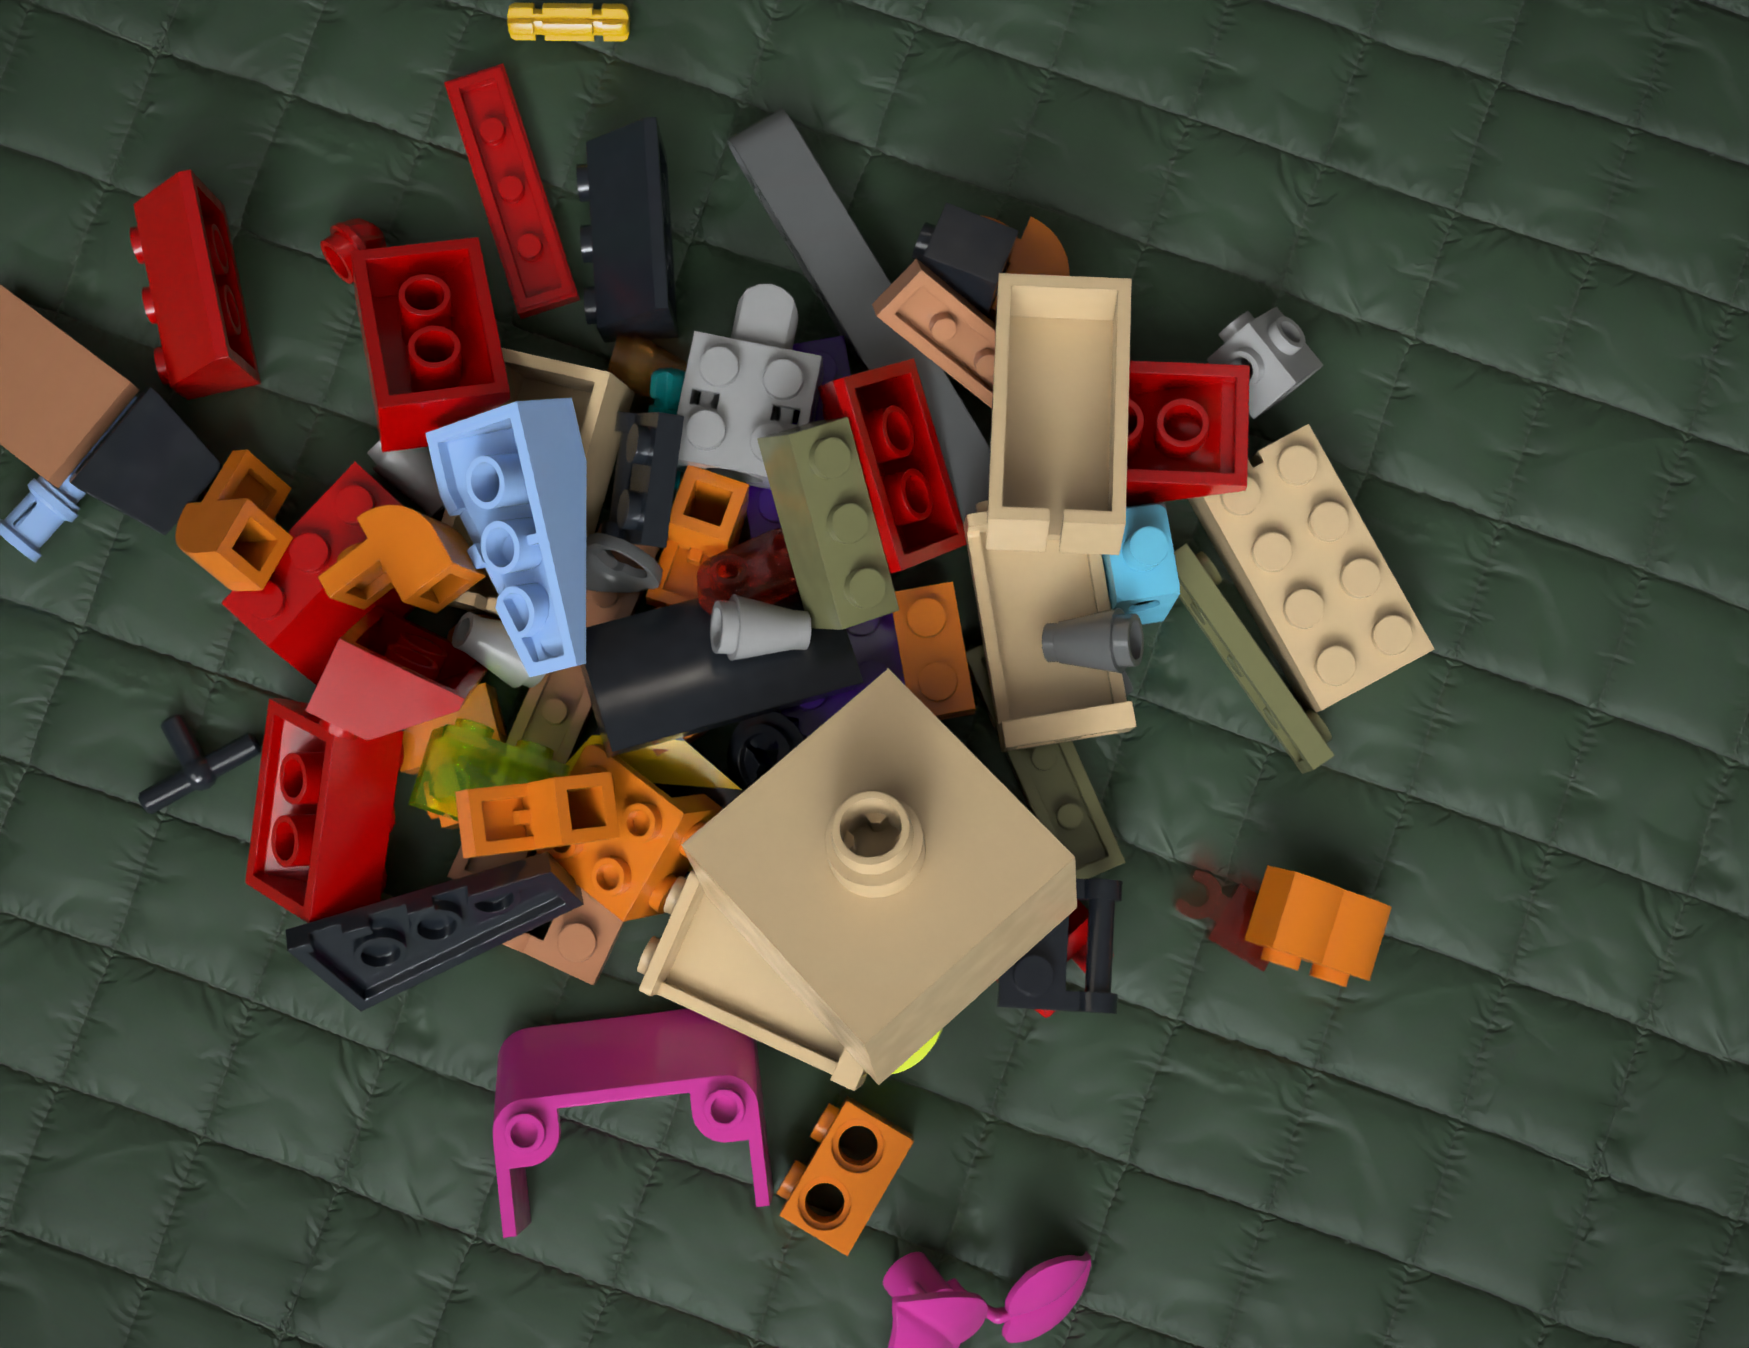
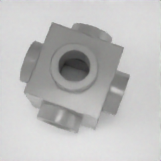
M1277 306L1257 318H1254L1247 311L1235 319L1219 333L1220 338L1225 344L1207 359L1209 364L1250 365L1249 414L1253 419L1280 403L1324 366L1305 343V336L1301 328L1292 319L1284 316Z

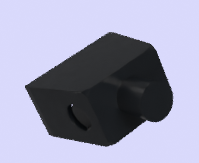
M146 386L71 475L69 481L79 490L155 531L166 535L178 522L187 503L202 502L210 489L207 486L223 466L164 399L152 388Z

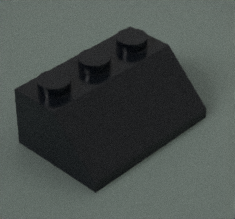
M647 117L587 141V163L577 164L576 167L580 202L590 201L591 224L580 226L582 258L584 263H593L595 286L584 287L585 316L588 325L597 324V329L604 343L679 338L667 154L657 118Z

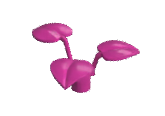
M1086 1251L1082 1256H1060L1034 1266L1011 1288L1005 1299V1306L996 1308L988 1305L979 1294L965 1290L956 1278L946 1282L924 1253H909L897 1260L888 1269L883 1279V1286L892 1297L893 1322L888 1348H959L960 1343L969 1339L980 1329L986 1318L995 1324L1004 1323L1002 1336L1009 1343H1019L1039 1337L1059 1324L1075 1306L1088 1280L1091 1256Z

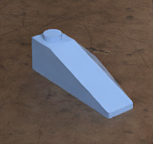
M572 397L515 401L426 432L440 498L449 516H460L473 542V545L466 551L475 569H486L499 595L495 609L529 677L586 664L587 461Z

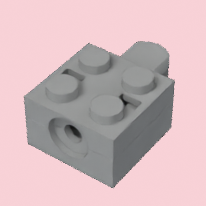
M758 284L748 288L739 299L731 338L694 331L677 415L684 416L677 471L685 473L687 465L695 466L747 483L750 486L771 490L757 438L814 422L820 396L818 387L822 385L824 377L823 359L820 355L792 350L798 325V311L793 297L783 288L773 284ZM795 410L800 411L797 425L792 424Z

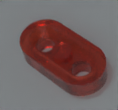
M782 528L765 532L708 558L702 563L697 572L698 601L701 607L709 614H712L714 603L717 600L729 601L732 595L772 604L799 591Z

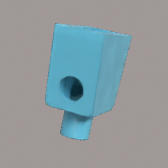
M1164 503L1126 506V525L1120 554H1102L1111 609H1123L1125 614H1137L1142 625L1162 622L1180 595V583L1167 509ZM1146 601V604L1134 605Z

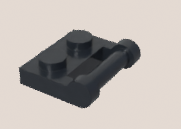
M617 412L615 432L621 433L609 521L602 520L601 533L621 538L635 545L666 548L684 416L662 412Z
M1076 878L1077 900L1089 901L1085 992L1066 991L1068 915L998 978L997 1007L1117 1014L1118 994L1111 993L1115 902L1122 901L1123 881Z

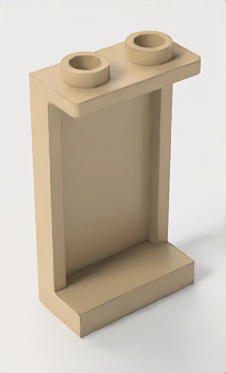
M988 500L977 503V513L966 515L963 526L1001 752L1124 733L1137 727L1133 703L1126 699L1122 673L1061 664L1059 662H1047L1043 655L1042 633L1047 623H1058L1059 621L1111 609L1102 554L1060 553V540H1047L1046 552L986 549Z
M694 870L690 871L687 879L679 876L673 884L664 905V912L671 916L660 939L653 936L640 958L637 972L643 974L644 978L640 984L639 991L649 996L659 995L823 1070L832 1075L831 1081L855 1091L861 1087L868 1073L705 895Z

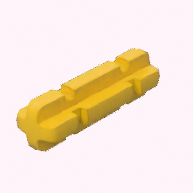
M514 2L509 5L507 26L509 34L514 40L536 41L537 35H544L545 41H595V35L603 36V41L624 42L628 39L630 33V14L628 7L624 4L602 3L601 9H594L593 3H543L542 9H536L534 3Z

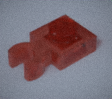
M1193 870L1189 877L1204 886L1206 899L1198 907H1193L1184 900L1176 899L1173 903L1175 910L1186 918H1208L1213 921L1214 924L1205 938L1255 969L1264 972L1269 962L1260 959L1263 947L1244 940L1258 893L1238 883L1228 898L1222 894L1221 886L1214 876L1205 871Z

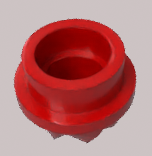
M361 218L337 222L330 228L331 235L320 242L323 255L331 268L343 281L349 284L354 282L351 251L387 247L383 232L373 223Z

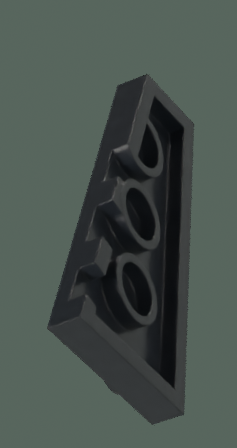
M548 852L286 929L287 951L362 1012L584 905L581 888L576 884L574 878Z

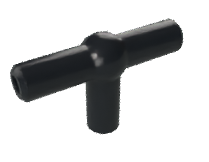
M179 714L172 715L162 722L161 729L182 769L139 792L138 799L147 813L154 814L195 790L203 791L211 788L216 783L218 777L260 755L262 748L254 734L247 732L205 756L185 717Z

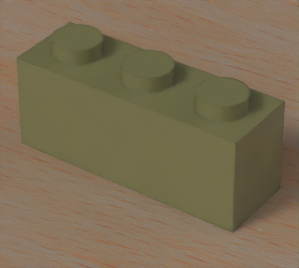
M848 417L814 421L757 438L804 611H808L811 617V628L843 630L899 611Z

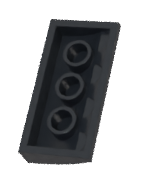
M794 573L586 627V664L580 666L607 758L854 690L863 683V679L847 630L811 628V639L807 650H789L733 661L729 660L727 654H715L713 652L710 639V622L712 609L717 600L729 601L732 595H738L791 610L804 611Z

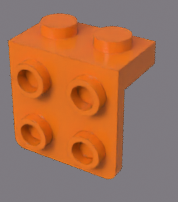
M588 745L583 749L569 776L612 772L620 838L536 850L538 854L548 852L574 878L580 888L623 922L666 913L664 912V905L673 884L679 876L684 877L691 866L681 844L716 816L723 808L705 794L671 798L620 757L607 758L603 745Z

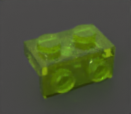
M457 718L454 725L446 724L432 730L408 805L459 821L455 795L457 791L522 784L567 776L570 766L552 760L554 751L544 745L526 740H517L516 745L512 746L492 739L494 733L492 728L472 720Z

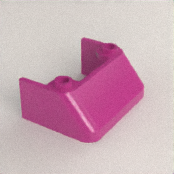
M688 1008L528 1027L511 1034L503 1042L498 1054L492 1132L503 1238L517 1236L531 1223L525 1167L542 1163L556 1150L561 1137L559 1108L690 1093L694 1123L707 1138L723 1143L749 1140L756 1207L770 1206L774 1190L757 1041Z

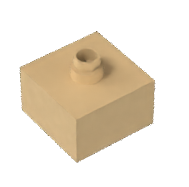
M889 668L681 844L705 895L878 1085L1077 908L1075 856Z

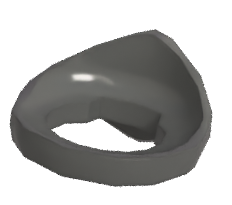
M592 533L586 537V590L633 593L659 587L663 576V569L653 557L639 547L621 538L604 533ZM610 550L629 557L641 565L644 570L617 561Z

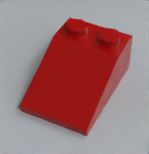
M1130 361L1126 506L1246 491L1250 365Z

